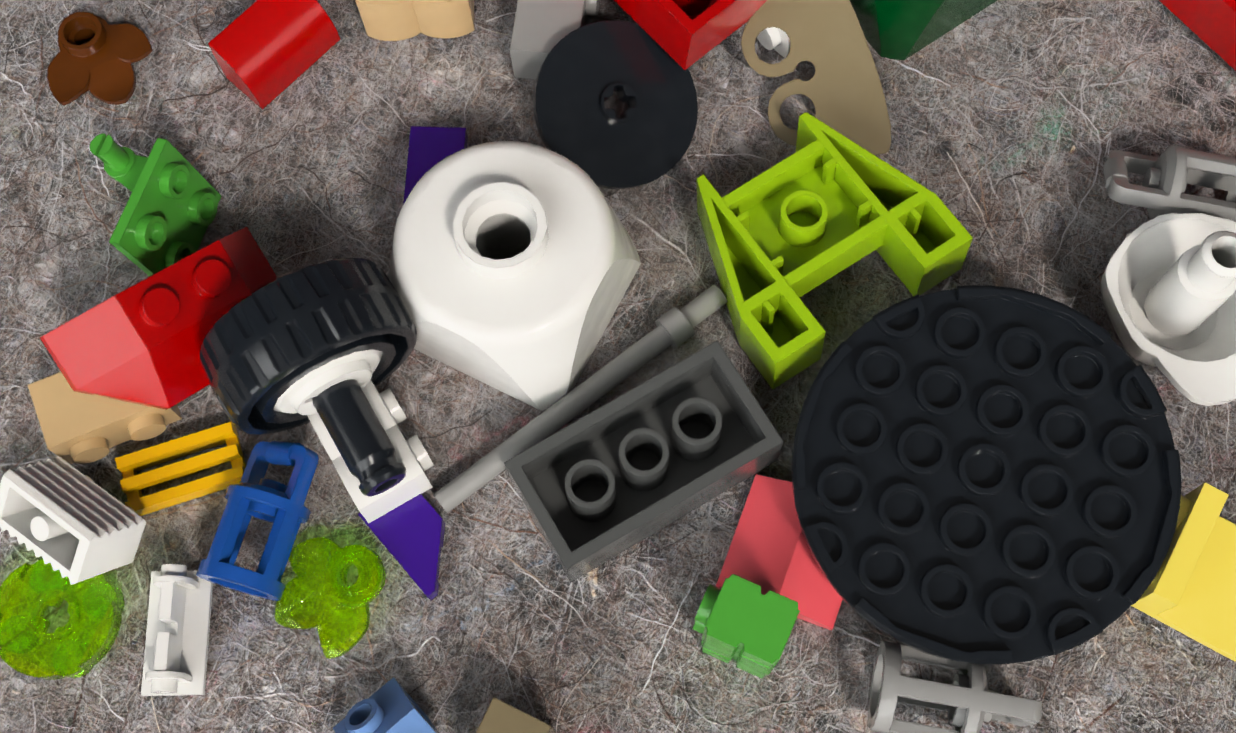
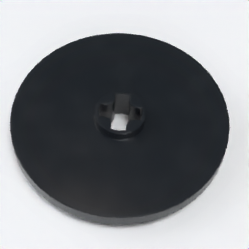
M599 21L570 32L554 46L542 63L536 78L533 94L535 122L546 148L577 164L601 188L630 189L643 186L663 176L680 161L687 151L697 124V95L689 70H684L639 25L630 22ZM613 92H617L618 100L627 102L629 109L620 114L619 118H616L614 109L605 108L604 102L613 96Z

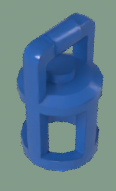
M275 440L271 442L262 441L253 447L240 483L231 484L227 487L224 497L228 501L207 559H202L196 573L198 577L252 596L276 601L281 600L286 586L281 582L300 524L308 522L311 513L304 505L318 465L319 458L316 452L304 447L301 443ZM269 464L294 467L288 486L264 478ZM251 516L273 523L256 572L234 565Z

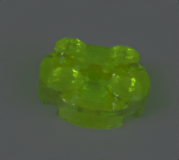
M43 559L32 565L25 563L15 569L0 586L1 658L16 671L40 679L57 680L67 677H83L108 653L116 640L125 605L121 590L114 585L107 572L71 585L68 576L62 578L60 570L53 571L51 563L44 564ZM66 600L69 604L67 613L70 614L67 624L64 627L59 626L53 633L47 632L51 622L43 617L45 610L49 606L59 608L63 601Z

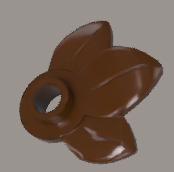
M89 12L73 13L66 17L59 26L58 46L60 52L51 61L47 71L50 90L55 99L64 106L73 102L87 91H90L95 98L107 104H124L131 98L136 87V75L131 63L138 62L147 57L153 51L152 46L142 30L129 23L109 25L103 18ZM92 38L89 42L83 44L84 41Z

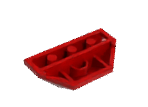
M245 227L112 296L43 335L40 339L73 391L90 395L96 394L120 401L167 410L210 385L200 363V349L205 336L213 325L240 301L275 281L277 276L248 227Z

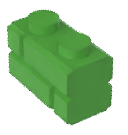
M732 574L729 578L725 579L721 589L709 584L695 616L693 630L703 634L701 640L703 653L726 663L734 659L736 660L737 668L763 679L771 673L780 660L800 610H798V602L771 590L765 595L761 594L760 585Z

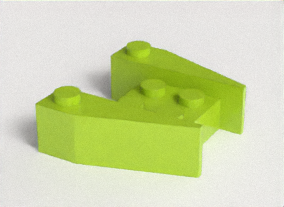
M807 112L799 116L796 152L729 194L721 197L704 174L696 179L698 216L722 292L727 299L726 305L738 343L772 389H775L821 359L826 331L800 297L875 250L913 296L918 294L920 296L962 269L973 239L934 192Z

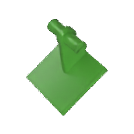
M99 134L93 138L90 143L92 154L104 162V170L112 179L118 181L132 192L109 243L148 276H152L195 253L201 244L208 226L216 216L221 195L166 139L157 138L149 157L137 155L128 147H120L110 135L106 137L105 134Z

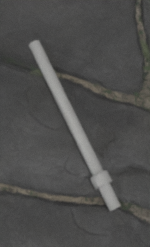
M713 284L680 310L676 307L671 308L655 320L656 328L435 492L433 496L445 512L449 513L506 470L504 462L554 434L670 345L677 348L695 335L693 328L727 303L724 293L718 286Z

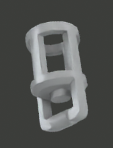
M1175 144L1169 145L1160 157L1121 150L1109 152L1107 160L1103 165V174L1108 196L1113 201L1147 208L1150 220L1159 215L1169 213H1203L1236 222V157L1187 149L1184 146ZM1128 172L1144 175L1142 186L1130 184ZM1192 184L1224 190L1223 200L1186 194V185Z
M882 640L876 655L868 704V728L870 731L880 733H980L983 722L989 723L991 720L1014 724L1019 727L1040 723L1042 702L994 693L993 690H989L983 664L950 661L925 654L904 644ZM902 660L958 670L959 674L954 676L951 685L902 676L901 665ZM901 703L948 712V723L952 730L893 719L896 705Z

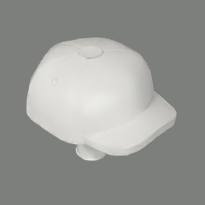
M1169 213L1159 215L1144 222L1132 233H1128L1110 258L1101 280L1103 304L1119 339L1132 358L1146 365L1158 367L1171 384L1188 400L1204 406H1214L1236 400V222L1203 213Z

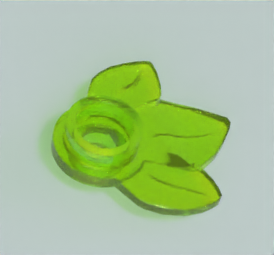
M309 538L291 550L289 562L293 571L298 576L286 584L281 600L276 602L275 620L278 624L291 629H312L317 627L325 657L334 659L350 651L368 630L370 620L369 603L379 595L384 587L386 579L385 568L379 555L368 547L348 545L342 548L329 538ZM355 565L358 569V579L355 584L349 586L347 584V574L350 567Z

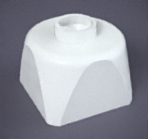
M495 141L474 145L444 158L428 170L416 183L397 218L392 243L389 280L398 292L416 327L417 341L414 347L415 350L540 411H544L575 387L641 262L631 237L609 202L590 176L577 164L552 150L532 143Z

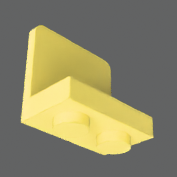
M1203 483L1185 496L1181 495L1175 533L1167 555L1151 584L1140 599L1131 606L1236 662V524L1219 516L1229 494L1207 483Z

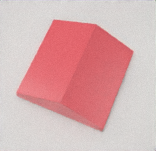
M756 474L716 587L721 589L725 579L735 574L760 585L761 594L765 595L771 590L798 602V610H800L797 616L798 619L832 631L843 599L825 578L810 552L796 512L792 482Z

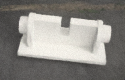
M164 564L161 565V571L151 572L141 696L205 695L213 583L196 575L197 570L187 571L186 565Z

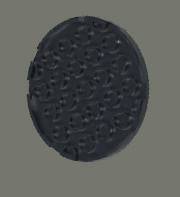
M992 285L957 286L956 289L938 291L923 296L918 294L898 302L874 315L870 321L856 330L845 342H842L836 348L811 385L800 413L792 453V488L801 530L812 556L825 578L839 596L858 615L889 637L925 654L950 661L1002 665L1028 662L1057 655L1079 646L1102 633L1106 627L1117 620L1131 605H1134L1140 599L1160 569L1175 533L1180 509L1182 483L1179 451L1174 447L1172 433L1164 413L1167 409L1155 385L1141 365L1137 366L1126 352L1110 338L1111 334L1106 329L1075 309L1040 294Z

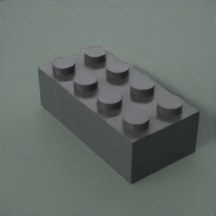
M715 341L509 459L504 464L512 484L571 583L776 462L784 441L719 342Z

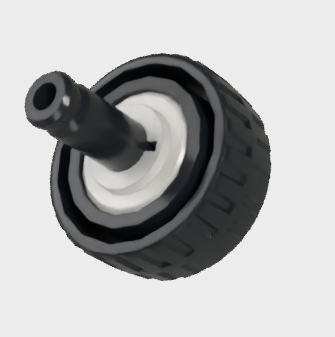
M352 257L333 259L302 268L255 291L232 307L209 330L201 345L200 363L218 401L237 429L252 435L277 433L310 422L307 415L318 413L349 471L360 481L359 489L363 495L372 497L381 494L400 483L406 476L404 464L398 463L395 448L362 391L370 380H372L376 387L396 371L409 357L417 341L416 327L398 292L379 265L367 259Z

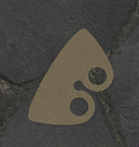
M767 0L749 19L743 31L741 46L744 58L749 66L758 74L767 77H780L791 73L801 61H809L815 66L813 78L807 81L794 79L784 83L775 90L770 98L767 113L769 124L775 135L787 144L796 146L798 130L790 129L784 125L780 117V108L786 98L791 95L801 94L812 100L815 105V118L874 155L889 152L891 146V124L885 96L873 57L850 0ZM771 27L780 28L786 32L791 45L786 58L774 64L765 63L759 59L754 46L759 33Z

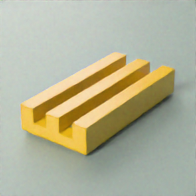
M231 422L115 458L117 469L121 471L123 477L120 480L121 488L126 493L128 499L125 505L131 507L139 516L227 489L231 484L240 483L246 468L237 429ZM225 443L227 445L223 448H219L201 455H197L141 474H137V471L143 470L158 464H162ZM231 461V469L142 496L141 489L175 478L179 479L197 473L200 470Z

